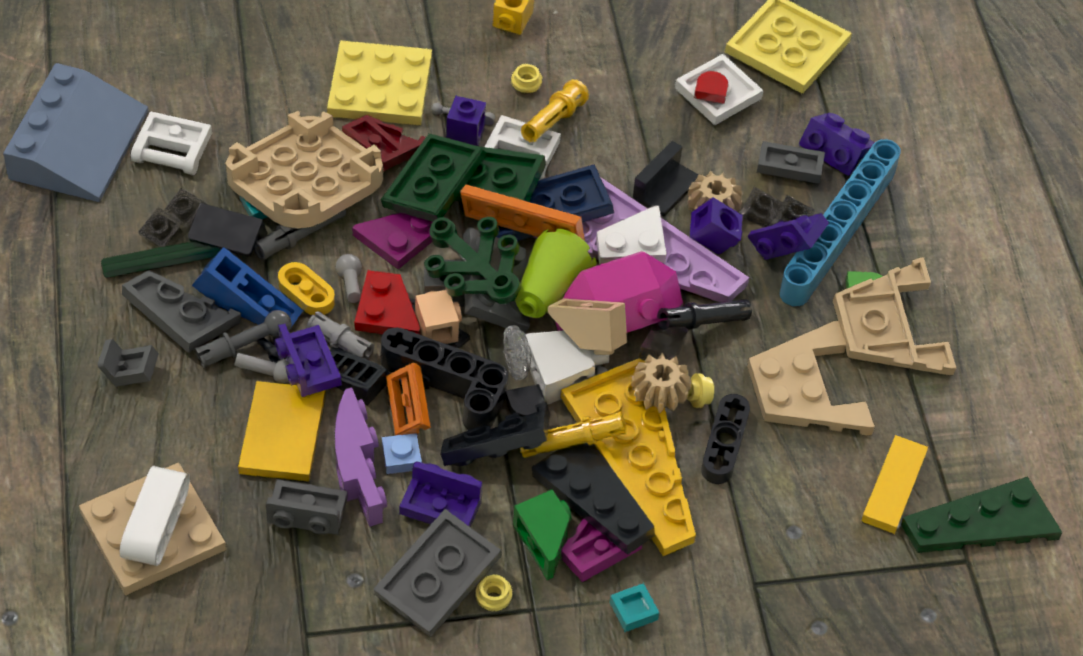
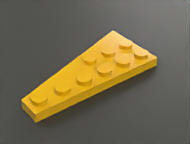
M646 355L561 389L560 398L576 423L582 422L583 418L589 416L591 419L622 412L627 434L597 440V443L594 445L654 525L655 536L651 539L662 556H665L693 544L696 534L688 501L684 496L682 488V477L675 459V448L665 407L661 413H659L655 406L646 410L644 401H636L635 391L632 390L631 382L638 362L645 363V359L648 357Z

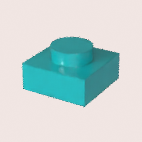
M644 583L610 595L609 603L624 632L659 619L660 612Z

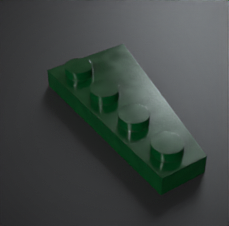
M1028 476L904 516L901 522L902 528L917 553L962 549L963 545L980 544L981 547L995 546L996 542L1015 540V544L1030 543L1031 539L1046 538L1047 541L1060 540L1063 533Z

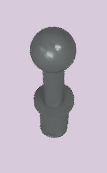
M274 310L266 316L264 323L230 338L224 332L221 338L195 348L196 355L201 360L200 363L204 369L227 357L236 358L235 350L268 335L279 337L278 325L285 323L289 332L292 325L291 319L286 312Z

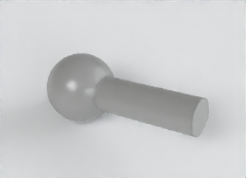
M342 255L337 260L335 269L337 274L344 278L348 301L356 303L361 298L357 276L362 271V264L355 255Z
M237 353L234 366L273 376L277 383L290 385L285 366L288 365L286 359L275 363Z

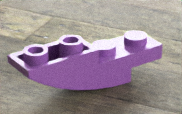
M348 388L344 391L336 417V471L340 490L347 491V501L358 498L370 527L383 523V508L387 507L383 488L381 486L376 488L373 480L376 479L373 465L374 448L378 447V439L375 429L373 427L368 428L365 422L367 420V411L363 400H357L353 389Z

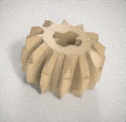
M711 171L707 177L698 175L695 182H692L689 187V210H696L714 197L739 213L742 206V187L736 185L735 178L726 179L724 172L720 176L714 175Z
M662 353L659 359L648 355L645 363L638 362L634 376H632L631 386L632 390L635 391L636 401H644L646 410L655 406L659 413H661L664 407L674 411L678 403L684 404L688 396V390L691 387V379L688 375L687 365H678L677 356L668 360L665 359Z

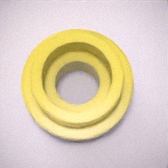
M523 64L518 66L513 72L511 83L517 91L532 93L541 87L542 75L534 65Z
M695 373L691 377V387L688 390L687 400L691 402L694 408H702L704 405L711 404L714 397V384L710 377H705L701 373Z
M486 576L476 587V600L486 610H502L512 600V587L502 576ZM494 592L498 593L500 596L491 597L488 594Z

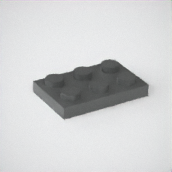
M469 227L463 234V240L478 253L481 236L478 230ZM495 237L490 265L498 272L501 254L497 245L499 238ZM519 246V253L515 256L513 274L518 277L521 283L527 265L526 249ZM464 275L465 281L485 280L480 275ZM465 294V314L523 334L530 327L529 317L520 312L515 300L508 304H499L492 300L488 294Z
M444 509L374 587V594L429 637H432L502 557V552L486 538Z

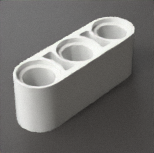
M156 466L150 468L121 540V558L158 566L161 563L188 494L190 475L188 473Z

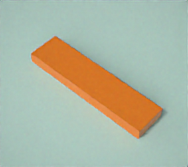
M465 185L460 191L464 213L467 217L481 220L484 217H493L496 219L498 226L539 237L545 230L555 232L558 228L575 233L585 241L580 216L470 185Z

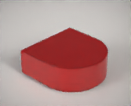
M716 71L702 73L697 79L694 98L725 104L728 89L727 78Z

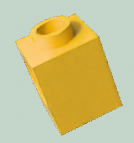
M496 0L493 8V27L521 35L533 13L534 0Z

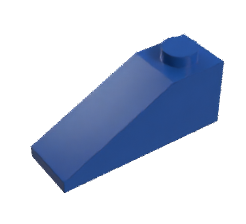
M224 247L207 264L192 284L204 296L214 300V304L227 311L230 309L241 313L242 318L258 325L264 323L266 316L270 312L281 310L289 315L292 327L303 312L299 306Z

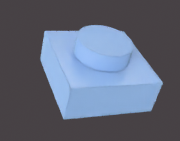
M417 433L382 437L386 474L412 471L415 461L422 463Z

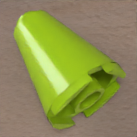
M559 228L555 232L545 230L536 239L520 283L518 296L515 299L516 305L522 314L533 318L542 317L548 312V306L563 299L566 291L581 271L596 266L595 257L593 260L588 253L590 247L583 239L575 233Z

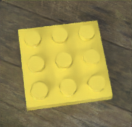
M768 0L726 44L725 53L803 94L850 42L852 33L789 0Z
M340 41L327 113L338 118L358 119L368 115L381 120V122L421 125L432 60V49Z

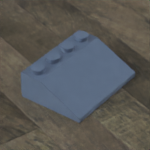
M55 63L3 153L8 179L100 202L145 119L148 107L86 70Z

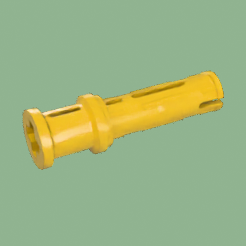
M572 79L563 86L562 91H557L550 97L549 104L521 127L522 137L528 142H536L561 118L572 116L576 107L583 106L588 101L589 92L586 86L578 80Z

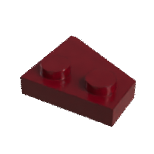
M368 115L342 126L343 133L366 149L375 145L381 151L383 171L410 159L426 138L421 136L419 140L407 137L402 135L403 128L392 124H385L381 120Z

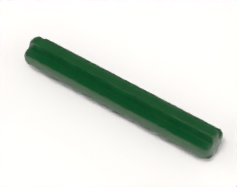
M191 241L103 258L101 260V267L104 277L109 278L213 258L221 249Z

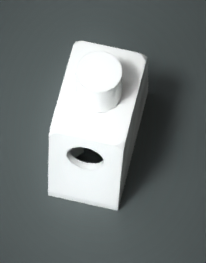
M564 330L525 334L524 357L535 385H540L544 402L547 401V405L561 400V389L593 377L595 366L609 363V355H596L594 350L580 349Z

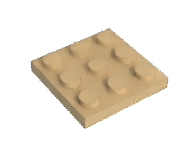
M179 462L165 468L185 473ZM146 477L79 505L80 514L125 595L226 550L224 539L191 483L189 484L186 500L168 546L158 566L120 557L121 540Z

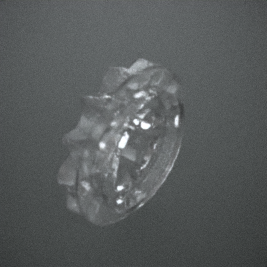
M517 325L508 326L503 333V352L506 358L505 363L508 365V372L515 380L526 379L531 369V354L527 337Z

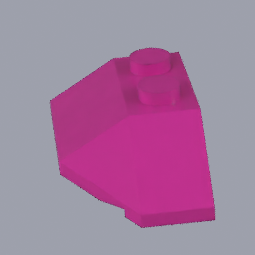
M643 251L581 271L563 297V299L625 303L626 333L668 319H657L658 311L661 308H676L683 303L676 271ZM555 321L557 331H562L563 329Z

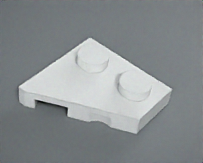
M653 206L597 231L596 243L599 265L640 251L647 253L661 263H665L667 254L659 206Z

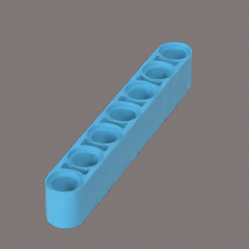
M881 139L872 145L823 214L829 224L813 247L796 252L784 270L780 288V298L784 303L790 306H801L814 293L893 179L901 153L897 143L888 139Z

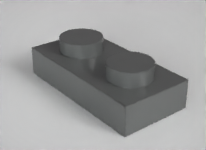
M762 141L756 173L819 184L825 152Z

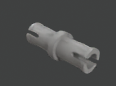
M319 311L315 312V315H312L309 319L307 328L319 325L325 340L330 343L331 348H338L364 359L371 357L374 351V344L353 333L346 324L340 325Z

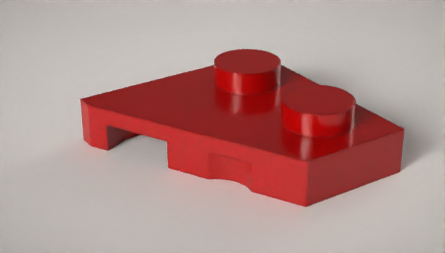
M367 270L354 321L355 331L383 334L386 330L397 327L420 335V326L401 274Z

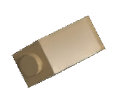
M562 299L548 306L549 315L580 349L594 350L596 355H610L614 353L615 349L627 343L625 303Z

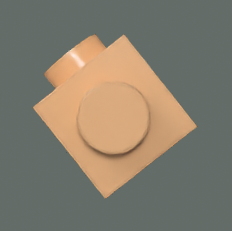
M446 290L430 291L425 294L416 295L415 315L420 326V334L444 344L458 342L459 322L462 321L459 303L453 302Z

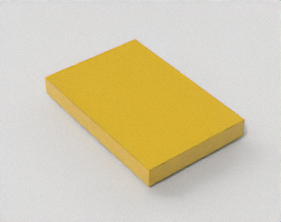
M256 381L238 465L239 474L309 482L326 390L301 397L297 385L291 386L288 384Z

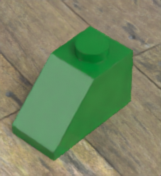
M553 489L515 505L513 515L515 530L546 580L554 578L561 557V549L568 537L569 521L572 519L567 503L564 500L560 501Z

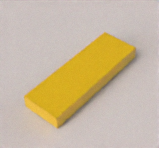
M895 435L861 522L895 534L926 456L927 446Z

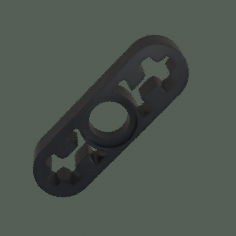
M728 394L720 400L707 443L701 473L708 482L713 484L726 483L731 479L750 412L748 400L739 394ZM731 408L738 410L734 422L728 421ZM721 433H728L735 438V442L723 444L718 441L716 436ZM717 455L724 456L720 470L714 469Z

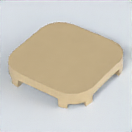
M299 111L288 114V125L247 148L238 142L229 148V157L225 162L228 185L234 192L274 222L285 227L297 229L312 227L324 222L374 193L383 181L381 151L375 145L366 149L333 126V115L324 111L321 113V117H300Z

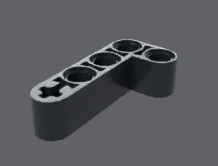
M390 328L383 333L380 361L384 368L393 373L411 363L421 366L422 374L430 379V387L464 399L462 421L467 430L481 425H488L490 428L493 426L506 399L509 375L503 365L403 328Z

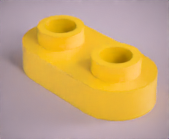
M292 262L284 265L279 270V289L306 313L315 315V312L319 311L326 315L334 308L335 293L333 288L305 264Z

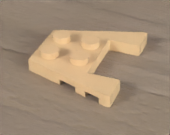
M924 257L913 260L911 265L904 268H894L888 271L887 275L876 280H866L835 294L833 304L846 341L848 358L944 375L954 374L956 365L949 342L914 345L899 293L929 289L931 280Z
M833 321L749 358L747 367L764 421L808 427L809 423L826 425L832 431L842 432L843 428L860 430L859 434L862 435L873 434L875 426L866 402L831 406L815 356L845 353L846 341L839 321Z

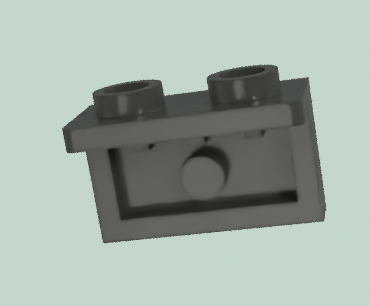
M277 479L272 498H268L266 502L267 523L275 524L281 528L295 527L306 529L316 534L330 533L338 535L348 500V493L344 490Z

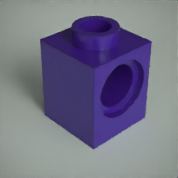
M455 95L447 116L446 138L479 146L485 130L486 102Z
M712 197L691 213L690 238L720 255L730 247L737 245L741 240L743 215Z

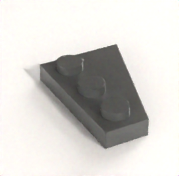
M149 270L122 285V295L188 353L241 322L240 312L233 309L227 312L214 306V300L205 296L201 299L184 292V286Z

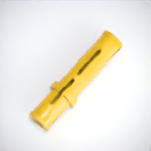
M622 412L591 419L590 416L582 419V422L548 429L546 442H543L534 449L526 450L521 447L520 451L522 456L527 458L578 444L588 443V445H594L597 443V440L627 434L625 420Z

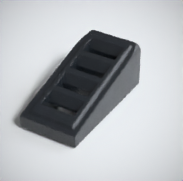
M332 347L330 352L333 359L338 361L336 364L338 371L344 366L348 367L343 374L340 373L342 385L337 386V388L343 392L345 389L352 388L356 399H362L364 404L368 406L387 385L386 376L388 375V369L375 362ZM354 371L358 374L354 378L350 377ZM364 377L367 378L365 382L361 381Z

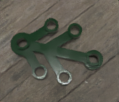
M443 217L434 220L429 230L433 244L438 248L450 247L464 260L444 261L440 255H431L424 262L428 276L438 278L448 275L444 280L448 295L458 297L462 294H488L492 300L499 304H508L517 298L520 282L518 277L513 274L515 256L519 253L520 248L515 236L505 235L498 240L497 245L501 254V261L497 272L490 265L494 240L499 234V227L495 218L484 217L477 224L481 236L478 253L458 236L456 226L451 220ZM462 275H480L485 280L465 281ZM459 283L458 286L451 287L453 284Z

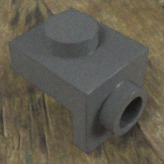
M114 339L105 340L99 357L98 368L115 387L148 382L151 380L159 353L152 345L122 350Z

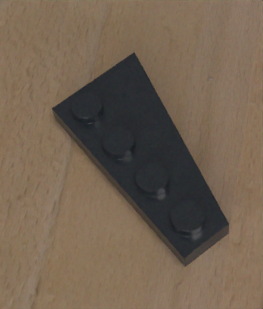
M584 443L559 449L532 466V476L548 490L553 489L560 500H564L571 509L627 555L655 536L654 525L595 445Z

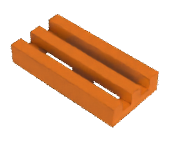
M411 363L387 375L386 380L395 436L420 433L419 429L427 430L431 428L421 366ZM400 378H401L402 388H403V393H402V394H401L400 383H399V379H400ZM403 406L406 407V413H407L408 424H406L405 413H404V407H403Z

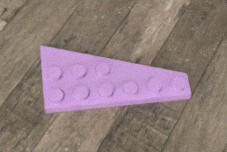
M603 178L601 179L613 204L614 213L582 222L585 242L590 247L588 253L591 258L595 257L597 260H599L596 243L597 231L647 209ZM661 218L667 254L666 262L663 264L676 271L680 289L722 303L732 301L748 286V276Z

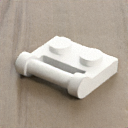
M150 111L133 145L131 161L143 163L144 161L182 169L186 174L195 175L199 160L212 135L211 125ZM153 145L188 154L186 157L148 149V147Z
M501 115L485 147L544 155L546 167L539 180L543 179L546 168L560 143L561 134L547 130L536 142L533 141L531 143L526 141L521 135V127L525 122Z

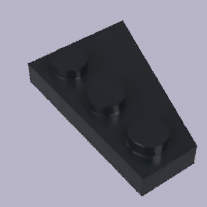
M547 401L535 405L537 412L520 417L517 412L505 416L506 420L499 423L495 428L491 429L488 425H481L444 439L440 452L444 466L455 464V466H465L477 458L485 456L497 458L507 454L509 450L521 447L529 450L540 446L543 442L547 441L550 411Z

